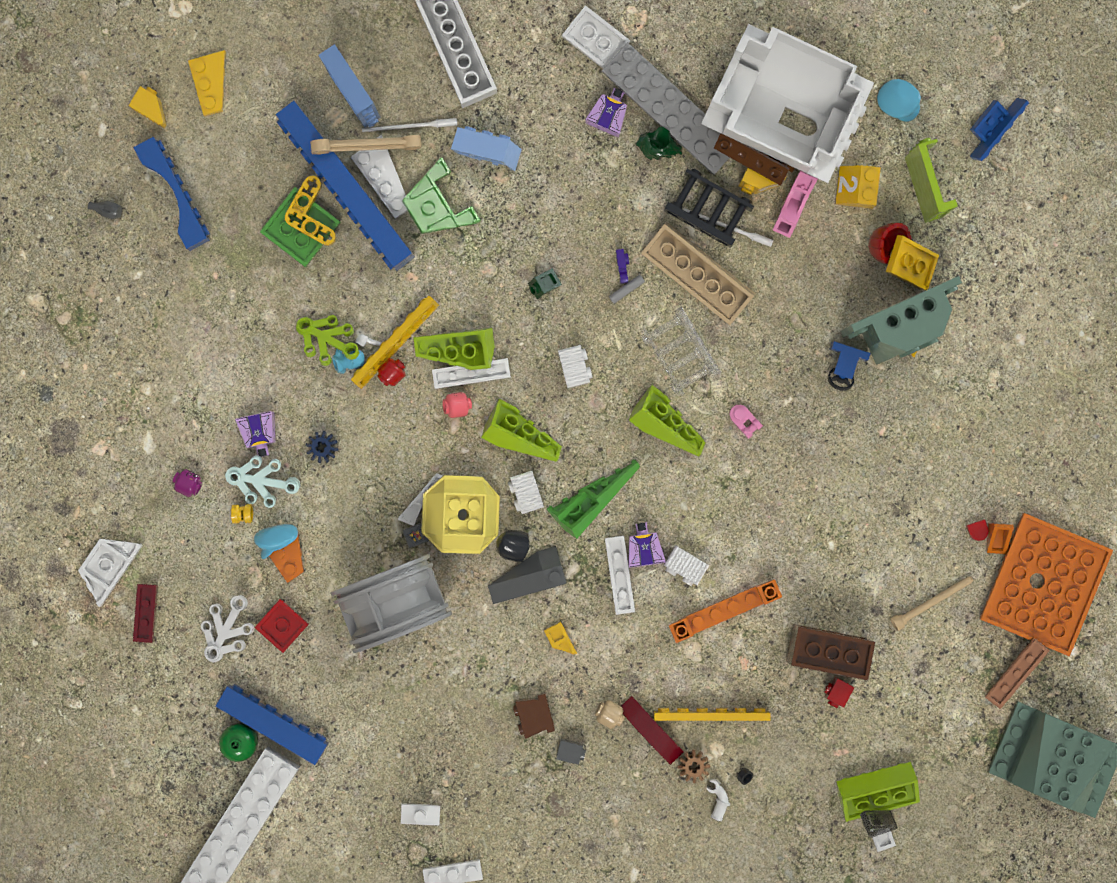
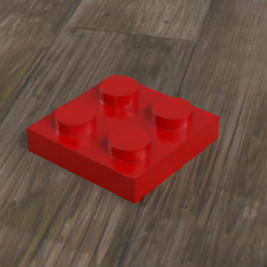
M279 599L254 628L284 653L306 629L309 623L287 603Z

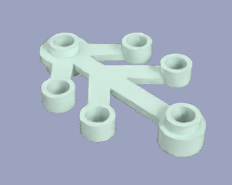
M257 455L253 456L241 468L236 466L230 467L225 474L227 482L231 485H237L243 492L246 503L254 504L258 498L257 494L251 492L245 483L248 482L254 485L264 498V505L268 508H272L276 504V498L268 492L265 486L285 489L289 494L296 493L300 488V481L295 477H290L286 481L265 477L271 472H277L280 469L281 462L278 459L271 460L269 465L254 475L246 474L252 468H259L261 466L262 458ZM254 459L259 461L258 465L253 463ZM272 463H277L278 468H274ZM232 474H236L238 479H233ZM288 485H294L295 489H290ZM249 495L254 497L253 501L249 500ZM267 499H272L273 504H269Z

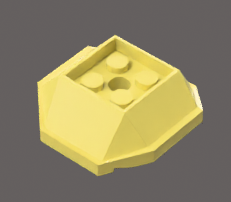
M443 475L422 495L421 533L441 553L480 554L498 536L500 496L483 477ZM461 509H464L467 513L464 520L458 518V512Z

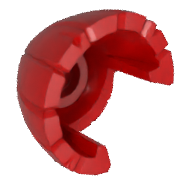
M889 223L874 230L868 241V248L873 258L888 265L889 255L894 247L897 235L912 240L908 227L902 223Z

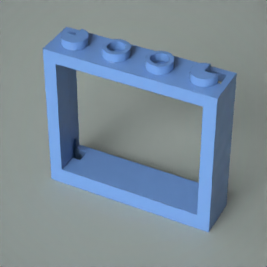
M334 44L320 53L318 56L328 74L364 128L373 127L374 124L379 122L378 119L381 117L373 101L336 45Z

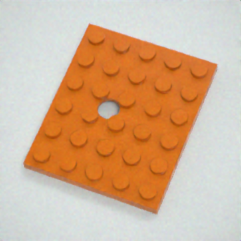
M1022 513L979 619L1030 641L1034 637L1047 648L1070 657L1113 550L1031 515ZM1035 573L1041 574L1044 579V584L1040 588H1033L1030 584V577Z

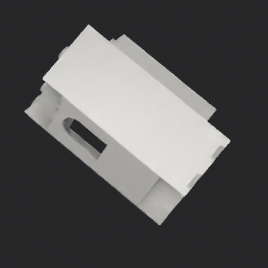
M748 24L701 124L829 183L835 167L839 168L844 159L841 156L843 150L847 151L852 140L849 137L851 133L855 134L859 123H857L858 117L862 118L867 107L864 104L874 82L856 74V65L779 29L772 27L770 33H767ZM785 107L813 120L817 126L816 132L811 136H805L778 123Z

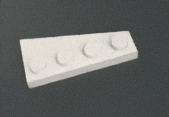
M388 150L358 151L352 155L351 159L394 218L397 219L406 213L407 209L402 202L406 194Z

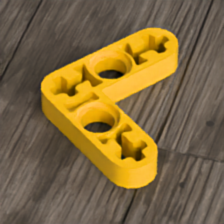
M308 176L285 214V221L289 226L325 246H331L336 241L335 232L307 215L322 188V183L317 176ZM314 180H316V184L318 186L317 188L313 187L311 189L310 193L313 194V196L311 197L309 194L303 191L304 189H306V191L310 189V186L308 184L309 181L313 182ZM306 196L309 199L307 206L302 207L298 204L300 197ZM297 213V218L303 221L302 225L297 221L291 223L289 216ZM309 222H313L316 225V229L312 233L305 230V226ZM319 230L325 234L331 232L330 236L332 239L325 242L324 237L318 234Z

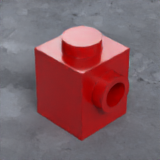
M835 677L832 683L829 682L824 690V693H826L824 697L828 699L827 703L835 708L839 706L844 708L855 687Z

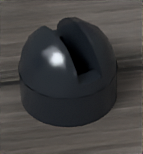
M740 768L739 773H736V778L741 784L746 785L752 780L753 773L747 768Z

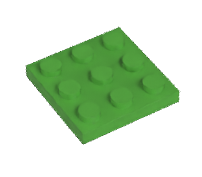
M294 187L260 233L306 268L323 244L286 223L285 214L299 191ZM302 196L298 200V204L302 207L307 206L309 202L306 196ZM315 202L307 213L309 217L331 228L333 231L341 223ZM297 213L289 216L291 223L297 221L302 225L303 221L297 218ZM309 222L305 226V230L309 233L314 232L316 229V225L313 222ZM319 230L318 234L324 237L325 242L329 239L331 232L325 234Z

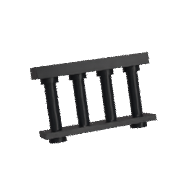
M687 168L684 175L689 178L677 200L673 201V203L668 202L664 211L731 248L735 241L732 238V233L744 211H752L754 207L751 204L752 201L743 196L739 198L702 177V173L698 170ZM698 182L704 185L705 189L693 210L688 213L682 209V205L694 183ZM714 191L720 194L722 198L709 221L706 220L704 222L699 219V213L711 192ZM730 200L739 205L726 230L720 231L716 229L715 224Z

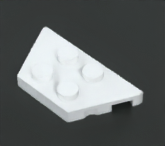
M99 539L78 571L82 579L85 580L87 588L93 594L99 607H102L142 548V544Z

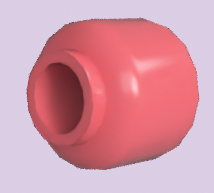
M463 392L447 394L442 402L444 414H447L450 418L465 417L469 409H472L471 399L467 398Z

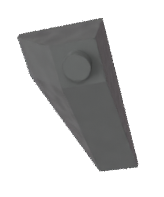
M556 546L537 551L488 585L493 604L567 584Z

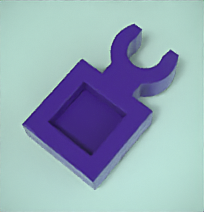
M618 249L615 253L620 283H628L626 265L629 264L628 253H624V249Z

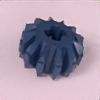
M323 431L321 437L318 432H315L316 439L309 436L308 439L312 441V444L306 443L305 446L311 447V450L306 451L307 454L314 453L311 456L312 461L318 456V463H322L323 457L325 462L328 463V455L331 458L336 457L331 452L332 450L338 451V448L332 446L337 444L338 441H330L333 438L332 434L326 438L327 433ZM321 442L327 446L324 448V452L322 450L318 451Z

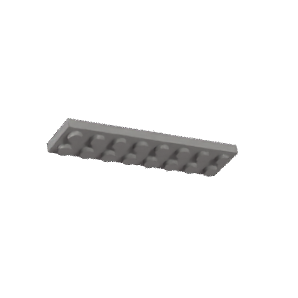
M628 42L601 71L658 125L669 130L671 137L711 174L715 175L730 158L714 149L720 133L701 124L705 113Z

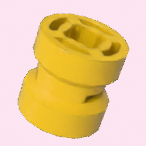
M246 504L245 506L232 505V524L240 522L252 523V504Z

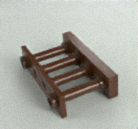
M720 133L714 146L715 150L780 186L788 171L793 173L795 170L794 167Z

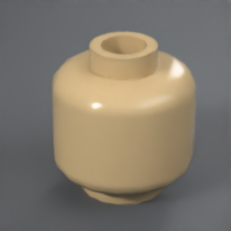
M610 700L601 702L595 712L597 722L609 729H613L616 725L620 726L625 718L622 715L623 708Z

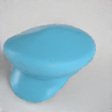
M894 79L886 82L879 90L877 102L880 109L887 115L909 122L919 114L921 96L911 83L901 79Z
M281 524L258 531L254 536V542L262 549L261 558L266 559L272 552L292 543L298 536V530L294 525Z

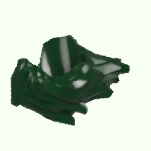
M658 127L653 132L641 134L635 143L649 160H652V158L658 160L659 157L671 158V155L676 156V154L682 155V146L676 144L671 137L670 131L664 127Z

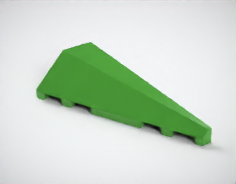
M633 459L631 461L632 464L623 469L617 468L614 474L607 478L604 476L578 490L579 493L569 499L567 497L562 499V503L555 507H548L547 511L566 532L578 539L640 468L639 463Z

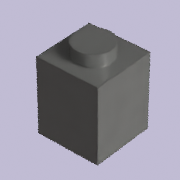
M561 738L556 759L579 765L580 760L584 761L586 749H583L582 743Z

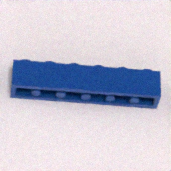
M234 684L233 686L228 685L215 707L314 765L318 763L329 744L326 741V737L319 733H316V735L311 733L308 726L302 723L296 724L293 722V718L285 713L283 715L279 714L274 706L262 704L257 696L245 694L243 692L244 689Z

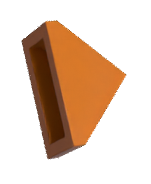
M988 523L987 553H1007L1014 528L1013 525Z

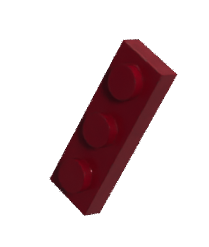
M137 584L133 642H154L158 585Z

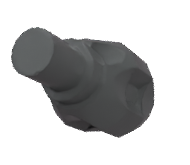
M89 202L87 206L88 209L94 210L108 219H119L122 215V207L114 202Z

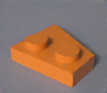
M299 532L297 538L292 543L272 552L269 556L287 583L304 572Z

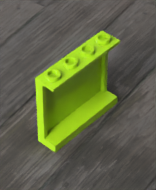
M931 138L920 140L905 157L925 223L943 218L958 207L956 199L943 202L928 150L938 140H931Z

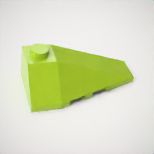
M492 328L413 337L416 357L436 362L440 361L469 370L491 368L495 348Z
M651 385L633 408L629 421L643 432L699 457L706 442L691 425H687L683 421L681 412L679 410L676 412L669 404L671 402L670 399Z
M499 399L484 426L481 438L501 448L557 462L562 446L545 432L537 430L533 426L534 422L523 418L519 414L521 411L516 407Z

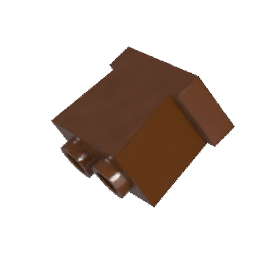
M545 692L539 693L538 698L515 700L516 705H513L515 717L519 716L521 723L518 724L520 735H524L525 739L544 730H547V733L555 731Z

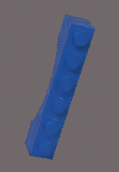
M152 137L133 147L142 165L160 174L174 191L179 207L178 234L186 249L191 251L210 241L208 238L210 232L205 224H201L199 220L201 215L198 209L192 207L190 202L193 200L189 192H184L181 186L184 183L180 175H175L172 169L175 167L170 157L167 158L163 151L166 148L162 141Z

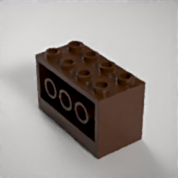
M793 624L786 662L791 666L868 680L875 641L868 638Z

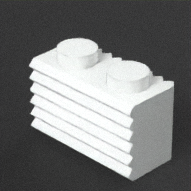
M581 345L559 350L558 354L567 389L590 383L589 379L593 377L590 367L586 368L584 360L588 359L585 348L581 349Z
M533 471L510 477L511 482H508L511 493L515 492L517 500H514L517 512L521 511L524 514L544 507Z
M676 545L665 561L666 563H664V566L667 567L665 571L673 576H676L678 573L683 576L682 581L690 586L693 583L698 585L709 565Z

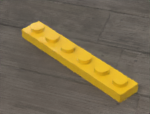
M431 296L422 299L416 310L407 315L403 324L394 329L390 338L381 343L378 351L368 357L365 365L355 371L351 381L362 389L378 372V367L399 350L437 309L439 304Z
M658 708V711H654V721H771V715L769 711H766V708H754V711H746V708H735V711H727V708H716V711H708V708H696V711H689V708H677V711H669V708Z

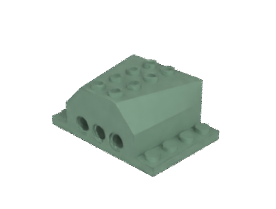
M957 276L851 324L841 330L840 333L843 338L848 336L849 339L862 334L876 365L898 355L900 358L938 342V337L946 334L945 329L952 312V307L946 295L958 290L957 285L961 284L962 281Z
M1017 701L987 772L1063 807L1096 818L1117 767V744Z

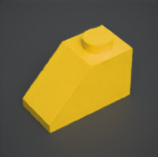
M140 86L128 106L165 129L167 125L161 100L156 96L157 92L148 86L146 89Z

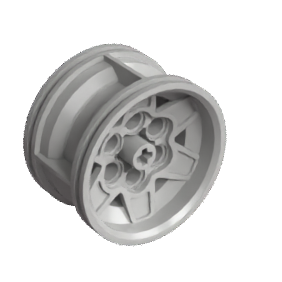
M429 554L330 592L331 596L336 595L337 599L333 602L339 605L352 638L349 643L350 645L354 644L356 647L352 649L353 653L386 643L452 615L451 611L446 610L449 604L448 602L445 603L433 573L432 566L434 565L432 562L428 563L427 561L428 558H431Z

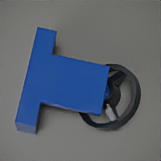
M834 341L831 343L829 350L840 354L836 367L830 370L827 379L833 388L847 391L854 384L853 375L858 360L868 361L871 353ZM832 372L836 374V376L830 377ZM833 381H837L841 384L844 383L847 385V387H840L834 384Z

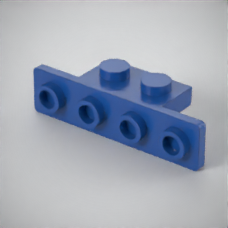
M1016 98L1006 110L998 101L993 100L970 128L971 132L981 141L970 157L978 161L988 157L991 149L1000 142L1004 133L1013 126V122L1025 111L1029 102L1026 99Z

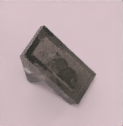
M891 810L864 811L860 814L870 838L898 828Z

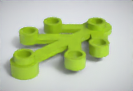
M335 315L315 321L308 317H302L297 321L296 330L300 335H303L304 352L307 357H314L316 355L311 335L318 339L320 363L323 366H328L331 364L332 359L330 354H328L327 344L342 351L349 360H354L359 356V349L355 343L344 344L333 338V336L342 334L346 337L353 335L354 329L352 325L346 323L341 327H337L339 322ZM327 325H328V327L332 328V329L323 330V331L317 329V328H319V327H323V326H327Z

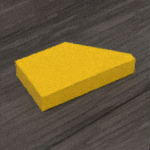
M561 622L544 630L552 648L574 655L577 654Z

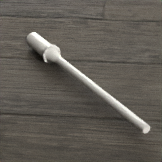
M457 118L436 119L427 123L362 128V132L425 126L437 128L457 126Z
M683 208V210L688 213L691 211L686 208ZM699 214V218L709 221V217ZM720 221L716 222V224L725 228H727L728 224L722 223ZM738 228L734 229L735 232L746 235L752 241L769 247L772 246L773 240L759 235L756 232L751 233Z

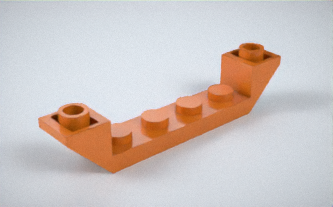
M774 579L689 614L668 626L675 642L678 643L694 636L693 634L755 607L780 599L782 595Z

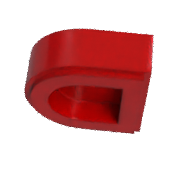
M985 519L966 525L971 539L982 541L987 538L989 530Z

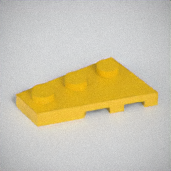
M225 50L188 60L204 117L223 112Z

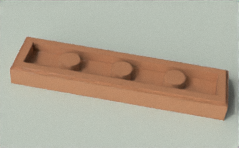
M1033 637L987 692L985 698L1001 709L1050 650Z

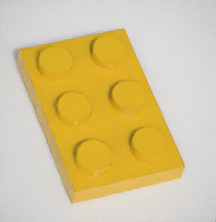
M897 235L886 272L920 290L926 291L929 288L939 255L904 236Z

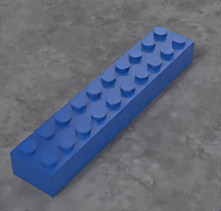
M292 101L276 114L279 119L276 121L285 134L288 132L291 134L288 138L297 149L302 148L300 153L308 164L311 162L314 164L312 169L318 177L326 179L323 183L332 194L336 192L337 196L335 198L342 208L349 209L347 214L355 224L360 223V231L367 240L369 238L373 240L370 244L376 252L384 254L382 259L390 270L394 268L398 271L415 257L337 155L334 152L312 154L310 141L323 139V137L296 102Z

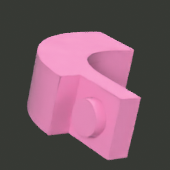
M801 170L799 171L781 208L773 231L788 238L791 237L818 178Z

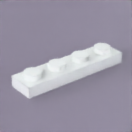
M508 358L493 360L491 368L469 370L464 367L453 366L432 370L435 389L511 378Z
M624 536L605 538L616 615L635 612Z

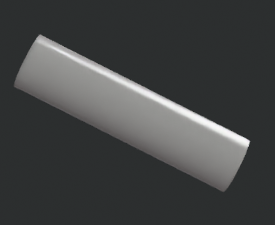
M639 274L608 297L615 304L645 283V281Z

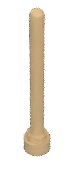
M971 576L964 578L904 615L896 614L890 618L891 623L897 631L905 628L904 625L907 624V621L973 582V578Z

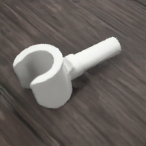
M363 334L358 335L355 340L356 343L363 347L366 342L376 346H380L382 343Z

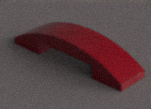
M630 696L621 705L626 719L670 765L684 753L678 744L654 721L633 696Z

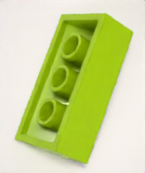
M911 762L900 763L896 766L881 768L877 771L862 773L858 776L836 781L838 796L846 822L920 802L918 779Z

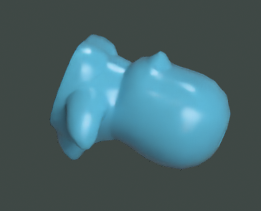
M336 349L335 355L332 356L335 370L338 373L344 374L346 369L362 367L365 357L363 352L359 350V356L354 360H349L342 354V351Z

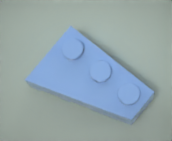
M465 126L464 129L457 127L451 150L457 154L480 161H489L496 166L498 164L506 165L513 171L516 170L522 150L506 135L499 134V137L485 130H482V133L468 126Z

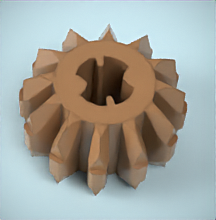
M695 750L691 751L692 756L684 752L686 759L679 758V761L684 764L677 765L678 769H684L679 773L680 776L686 775L685 781L687 782L691 777L693 783H696V777L703 781L704 779L701 774L709 775V772L704 770L710 768V764L705 763L708 761V757L701 758L703 755L701 751L698 752L697 756ZM692 762H696L697 765L699 764L695 771H692L691 767L689 768V766H692Z

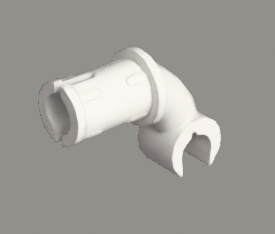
M710 779V782L715 783L716 788L707 787V790L710 793H715L718 797L710 817L717 821H722L727 806H730L727 793L720 786V782L717 779Z

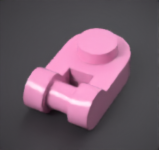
M735 405L731 408L729 413L731 421L748 439L753 436L752 433L754 431L760 430L763 427L744 405ZM749 420L752 424L746 428L743 423Z

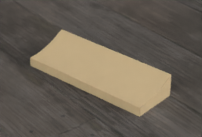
M668 222L661 227L641 253L729 325L733 323L755 296L752 290Z

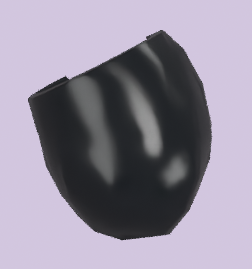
M519 530L505 531L496 541L497 553L503 559L509 561L523 562L530 547L528 533Z

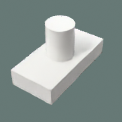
M402 803L401 824L439 826L440 805Z

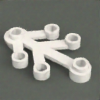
M238 595L231 599L230 606L232 610L224 624L221 617L222 606L220 604L210 606L209 611L213 615L218 637L215 641L212 634L214 623L211 620L202 622L201 629L207 641L204 655L208 661L218 662L225 653L240 652L245 649L246 643L241 639L234 641L231 645L222 646L225 639L243 634L250 635L254 632V625L251 623H246L242 627L231 630L240 611L247 607L248 602L244 596ZM239 599L243 602L242 606L238 604ZM215 606L218 608V613L214 612ZM206 623L210 626L209 630L205 627ZM246 626L250 627V632L246 631ZM238 642H239V643L241 644V646H242L241 649H239V648L237 647V643H238ZM213 649L217 651L216 656L212 653Z

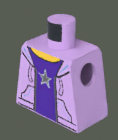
M614 88L610 97L602 94L587 116L585 123L619 138L627 105L621 102L624 92Z
M269 411L237 418L236 423L246 447H256L257 456H269L267 444L275 443L276 441L274 412Z
M647 522L635 524L637 535L629 536V568L666 563L657 533H648Z

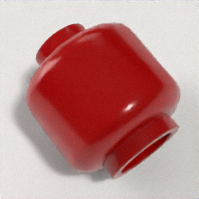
M389 358L378 367L379 374L377 377L385 386H395L406 376L404 370L406 366L400 359L394 360Z

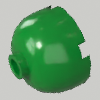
M243 723L231 724L224 729L219 739L221 753L225 758L234 762L246 761L253 756L258 746L256 732Z

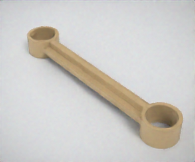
M409 135L400 138L317 139L310 141L311 152L316 155L343 151L416 150L422 148L420 135Z

